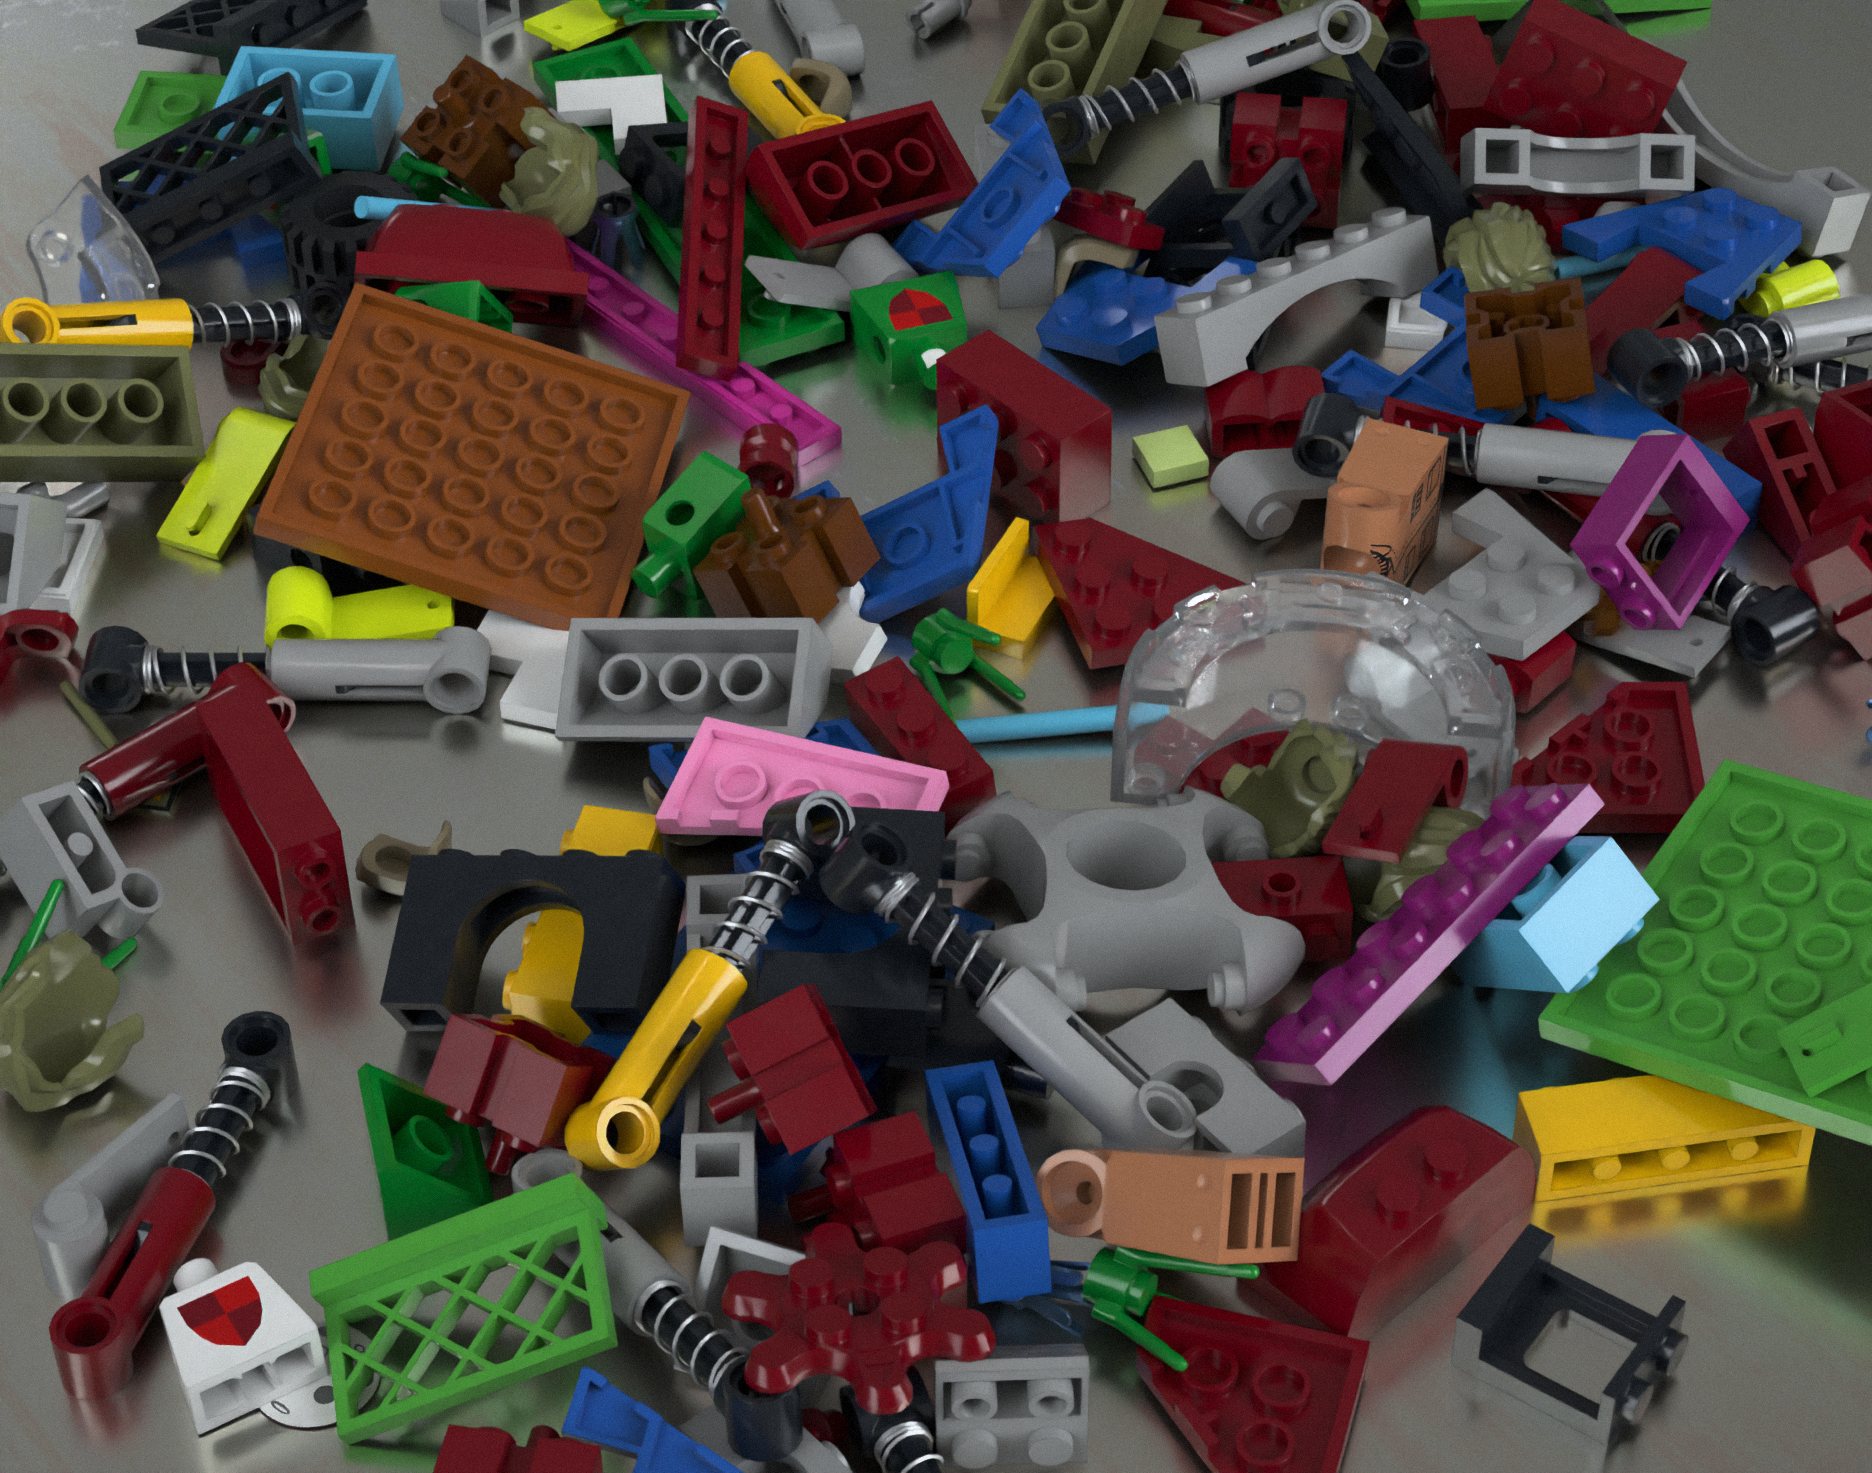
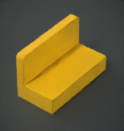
M1016 517L969 583L966 595L967 621L987 628L1001 636V642L998 645H991L971 638L972 644L1020 660H1024L1060 605L1038 558L1029 555V520Z

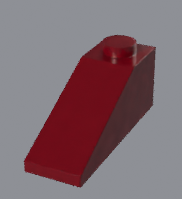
M1801 406L1749 419L1722 449L1726 460L1763 483L1757 518L1793 562L1802 542L1811 539L1809 526L1821 499L1837 491Z

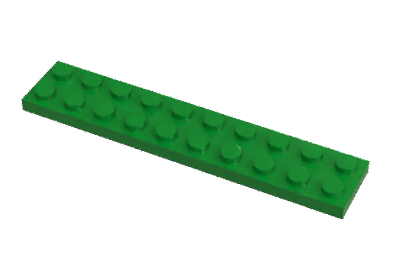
M630 37L532 63L534 81L556 112L555 82L657 75V72ZM663 82L667 123L688 121L689 115ZM613 125L581 127L596 139L599 150L597 161L605 159L619 173V155H615ZM687 146L669 147V151L665 153L677 165L686 167ZM631 187L632 197L636 200L638 208L636 224L680 285L683 218L680 228L671 229ZM748 193L745 194L739 362L745 361L753 367H761L776 360L815 351L821 347L844 341V321L835 310L780 303L764 297L766 288L745 266L748 256L799 261Z

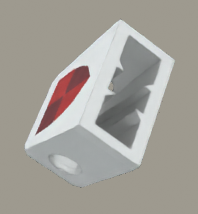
M197 1258L185 1263L178 1269L173 1280L178 1292L164 1298L159 1305L173 1361L194 1428L198 1435L328 1375L316 1324L258 1263L244 1262L218 1273L214 1264L209 1259Z

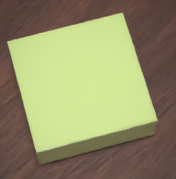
M1188 425L1133 437L1132 454L1153 488L1208 476L1209 459Z

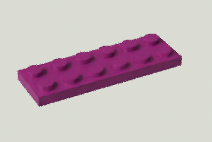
M1557 783L1544 786L1515 785L1500 794L1490 806L1491 816L1478 829L1470 830L1458 837L1446 850L1448 859L1433 874L1418 879L1405 890L1401 897V901L1404 904L1388 920L1374 924L1359 937L1356 942V947L1359 950L1343 966L1327 971L1313 984L1310 990L1313 996L1297 1013H1290L1282 1017L1269 1028L1264 1037L1267 1043L1251 1058L1266 1079L1332 1086L1605 805L1591 785H1558Z

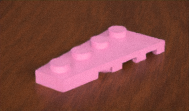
M705 716L654 819L659 834L762 836V822L767 810L775 802L818 790H828L842 796L850 807L939 811L950 786L947 773L943 770Z

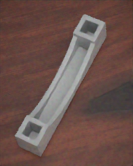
M1643 39V41H1645V42H1647V43H1649V44H1651V45L1657 47L1656 45H1654L1653 43H1651V42L1648 41L1647 39ZM1680 77L1652 134L1695 135L1694 178L1703 180L1713 188L1732 189L1743 198L1760 205L1774 207L1779 213L1801 222V243L1795 251L1803 256L1822 258L1827 254L1849 251L1872 192L1833 165L1795 171L1794 174H1789L1757 162L1742 153L1716 131L1698 109Z
M1402 207L1381 209L1372 213V221L1366 224H1350L1335 229L1333 231L1334 238L1327 241L1306 242L1296 246L1295 255L1288 258L1267 259L1257 263L1256 272L1222 278L1216 282L1217 289L1208 293H1191L1175 300L1176 307L1154 316L1166 383L1209 387L1248 369L1246 356L1265 329L1293 303L1329 284L1350 280L1360 285L1361 295L1399 298L1425 288L1439 276L1430 217L1425 215H1406L1405 209Z
M747 874L687 876V952L692 948L700 949L709 946L713 939L711 933L712 926L717 922L725 921L729 915L728 901L733 897L741 896L745 890L744 877ZM759 945L748 960L752 969H743L741 971V974L748 983V988L726 1023L757 1008ZM726 1025L723 1026L686 1084L684 1133L681 1134L680 1195L685 1247L705 1246L710 1226L714 1225L758 1238V1118L755 1110L752 1109L720 1125L714 1119L708 1106L709 1098L741 1083L731 1067L722 1046V1042L732 1038Z

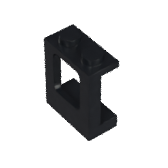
M688 121L628 126L625 146L619 155V174L671 229L680 228L684 213L686 167L677 165L661 148L687 146ZM749 125L747 159L758 144L765 143ZM745 188V194L748 193V195L754 201L747 188Z
M1281 158L1254 187L1214 188L1204 161L1194 160L1145 210L1147 212L1145 221L1166 229L1160 250L1146 249L1153 267L1216 268L1229 256L1255 262L1267 260L1318 206L1300 158ZM1214 219H1222L1231 242L1187 243L1206 223Z
M1529 1223L1456 1317L1451 1365L1608 1446L1625 1421L1635 1425L1640 1420L1653 1393L1654 1387L1652 1383L1659 1373L1662 1372L1670 1376L1679 1365L1689 1340L1688 1335L1681 1332L1686 1301L1672 1295L1659 1315L1655 1317L1552 1265L1555 1236ZM1570 1319L1632 1351L1602 1391L1600 1404L1530 1369L1524 1363L1556 1320Z

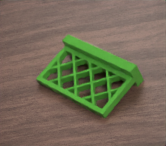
M574 1172L309 1271L311 1297L324 1307L336 1422L340 1439L348 1445L354 1444L618 1346L600 1231L608 1229L605 1206ZM579 1239L581 1253L564 1279L543 1269L557 1247ZM509 1265L518 1269V1272L497 1304L476 1294L490 1272ZM538 1279L557 1290L537 1322L533 1324L514 1313L535 1280ZM584 1283H586L587 1291L581 1289ZM442 1290L452 1294L430 1329L410 1319L424 1297ZM574 1299L589 1305L593 1329L567 1339H562L552 1334ZM469 1304L490 1315L469 1348L466 1349L447 1338ZM375 1315L384 1317L386 1319L364 1354L351 1348L349 1325ZM507 1324L528 1334L513 1359L499 1364H494L485 1359ZM406 1329L423 1338L402 1373L399 1374L381 1363L402 1330ZM441 1348L461 1358L445 1384L432 1389H427L418 1384ZM353 1361L357 1363L355 1368L353 1366ZM374 1373L394 1383L378 1409L359 1415L357 1399Z

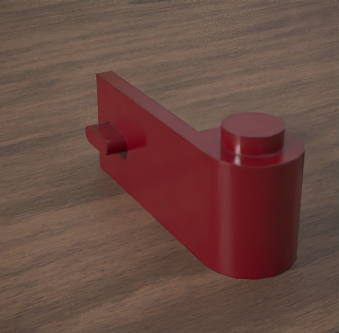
M1653 246L1646 251L1637 253L1629 262L1627 269L1586 308L1593 372L1605 380L1611 375L1607 369L1606 361L1609 349L1625 332L1635 328L1657 329L1668 317L1679 324L1693 320L1698 321L1705 312L1684 303L1685 282L1705 272L1658 246Z
M1384 737L1377 748L1369 750L1362 774L1322 841L1323 853L1400 864L1431 806L1458 808L1461 805L1468 780V757L1464 747Z

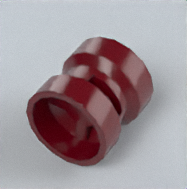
M762 423L751 427L744 433L740 442V463L737 469L749 476L751 489L761 488L766 496H777L778 498L791 497L795 489V466L798 462L799 453L798 441L791 431L777 424Z

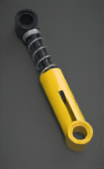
M665 0L666 10L701 9L716 10L718 12L716 20L666 22L667 33L675 42L687 45H700L701 50L711 57L712 62L721 68L723 74L729 79L731 91L776 140L846 122L839 116L824 114L768 53L752 50L751 42L748 39L742 38L738 28L731 27L730 20L724 16L722 7L717 3V0Z
M319 282L313 284L303 294L289 295L284 299H278L273 305H268L265 301L258 299L253 301L250 306H243L240 302L232 301L226 307H219L217 304L209 302L201 309H195L181 298L47 305L36 298L23 297L13 300L1 312L0 343H26L15 335L13 329L24 333L30 343L188 346L189 351L192 344H197L202 349L205 343L221 342L225 348L229 345L230 341H245L249 346L253 344L254 340L269 339L273 345L277 341L290 344L293 337L297 334H309L314 338L331 340L350 295L334 283ZM314 315L318 316L322 320L323 324L319 323L315 319Z
M818 790L780 800L767 810L762 822V837L765 846L760 852L761 865L757 871L750 872L744 877L745 890L741 896L733 897L728 901L729 915L725 921L717 922L712 926L711 933L713 939L709 946L700 949L692 948L686 953L593 1099L579 1105L570 1114L565 1126L564 1142L568 1154L579 1159L584 1169L599 1172L633 1169L646 1164L655 1154L660 1142V1125L748 988V983L741 974V971L743 969H752L748 960L759 944H768L764 935L775 919H784L780 910L791 894H800L796 885L809 879L811 874L818 872L823 862L832 855L855 825L852 809L842 796L833 791ZM805 817L809 819L813 828L812 840L808 837L805 830ZM610 1119L614 1122L618 1131V1142L614 1150L609 1145L606 1137V1127Z

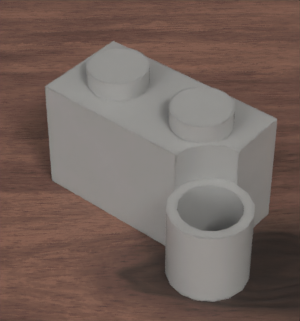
M74 780L20 797L0 822V858L34 915L44 899L51 882L55 879H60L64 883V888L57 901L56 908L45 929L49 939L65 930H73L76 934L78 933L81 937H84L96 923L105 933L119 939L129 938L137 934L161 908L164 902V890L160 881L146 869L138 867L126 868Z

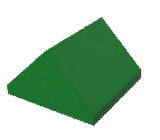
M365 1063L357 1071L388 1241L494 1202L488 1170L484 1165L485 1157L478 1127L458 1122L445 1115L444 1112L447 1104L423 1094V1087Z

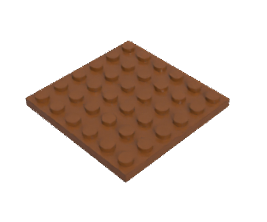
M356 282L257 514L253 534L553 630L569 631L571 618H619L632 579L631 571L636 566L645 538L641 523L644 515L657 501L691 392Z

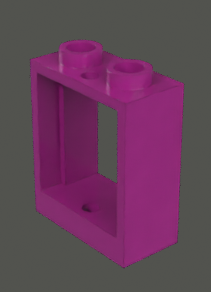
M1688 434L1645 435L1639 438L1570 543V547L1586 566V572L1589 577L1602 587L1616 605L1622 620L1633 629L1642 631L1680 630L1750 519ZM1659 493L1684 529L1651 579L1625 543Z

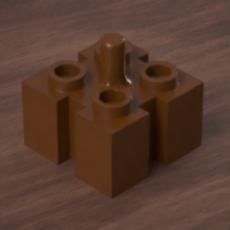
M466 54L459 65L449 74L444 84L438 86L433 92V100L438 105L436 109L426 105L400 138V141L419 159L445 167L449 174L446 178H443L460 190L463 187L473 198L489 208L503 209L506 204L499 198V192L502 190L501 184L514 179L515 164L520 156L527 150L536 147V145L529 142L521 129L520 123L525 115L523 109L531 106L545 109L550 116L556 117L531 92L506 77L502 80L491 68Z
M1581 277L1534 283L1535 290L1511 293V287L1464 294L1467 352L1476 410L1486 408L1498 411L1512 410L1524 403L1525 396L1528 416L1531 419H1536L1538 397L1544 393H1547L1548 400L1550 399L1554 402H1569L1578 399L1584 394L1596 393Z
M753 488L741 496L740 501L745 509L746 516L735 527L737 531L725 534L713 542L710 547L711 552L692 571L717 618H813L819 624L840 602L836 593L841 587H854L881 557L851 497L823 498L821 495H811L798 500V498L766 496L761 488Z

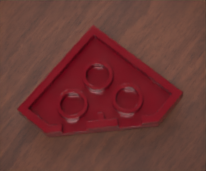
M1092 518L1033 526L1031 546L1089 669L1250 645L1264 641L1267 624L1245 582Z
M1686 682L1620 683L1606 694L1604 705L1589 716L1584 713L1579 714L1550 736L1548 747L1531 760L1524 756L1508 768L1506 790L1515 785L1544 786L1552 783H1557L1558 785L1590 784L1605 805L1578 833H1672L1705 787Z
M1153 1296L1144 1328L1185 1358L1188 1366L1185 1371L1178 1372L1138 1344L1136 1350V1371L1212 1473H1339L1369 1361L1371 1341L1168 1297Z

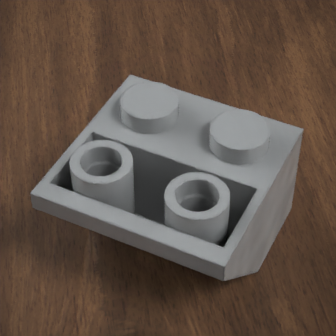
M1083 1343L995 1346V1350L990 1356L974 1362H959L945 1357H933L936 1454L943 1457L944 1462L941 1467L962 1466L977 1469L989 1465L1038 1464L1042 1466H1057L1070 1462H1087L1089 1356Z

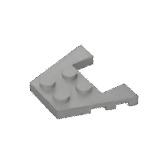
M1485 488L1452 512V532L1487 549L1457 571L1451 573L1450 576L1425 594H1420L1371 570L1336 595L1335 616L1356 623L1360 618V613L1387 619L1386 630L1407 635L1418 627L1445 633L1446 644L1523 661L1599 603L1600 585L1589 577L1585 569L1499 495Z

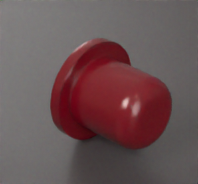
M813 1407L802 1409L803 1427L820 1443L822 1441H829L833 1445L838 1446L846 1441L849 1435L847 1420L840 1411L835 1409L821 1411Z

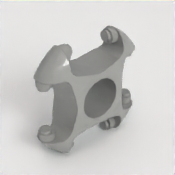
M1186 786L1184 787L1183 794H1164L1163 799H1155L1153 808L1128 807L1073 810L1038 809L1036 802H1028L1027 798H1014L1012 792L1008 790L972 809L959 820L946 837L948 840H957L955 880L968 882L977 878L994 877L1004 881L1013 891L1022 912L1028 920L1026 923L1012 924L995 931L981 930L974 933L971 937L982 936L980 946L995 960L1005 958L1006 964L1004 968L1008 972L1012 968L1018 969L1021 965H1024L1075 1013L1076 1011H1085L1087 993L1125 988L1197 990L1207 988L1211 1006H1218L1221 1011L1236 1010L1239 1017L1277 995L1290 982L1305 957L1306 945L1301 932L1295 926L1270 916H1256L1243 911L1231 900L1219 882L1211 862L1269 859L1270 848L1262 822L1240 807L1204 790Z

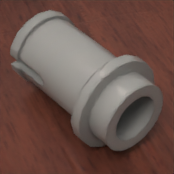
M925 0L907 11L906 20L908 26L914 34L919 32V38L926 39L950 20H961L967 16L972 0Z

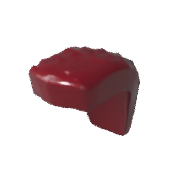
M22 608L0 615V686L11 664L19 658L29 656L68 658L79 632V626L68 612Z

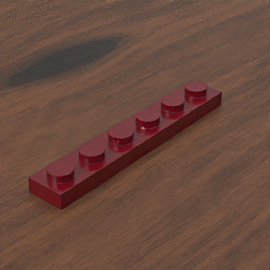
M697 95L689 108L676 367L730 382L738 370L746 188V174L743 169L747 162L749 112Z

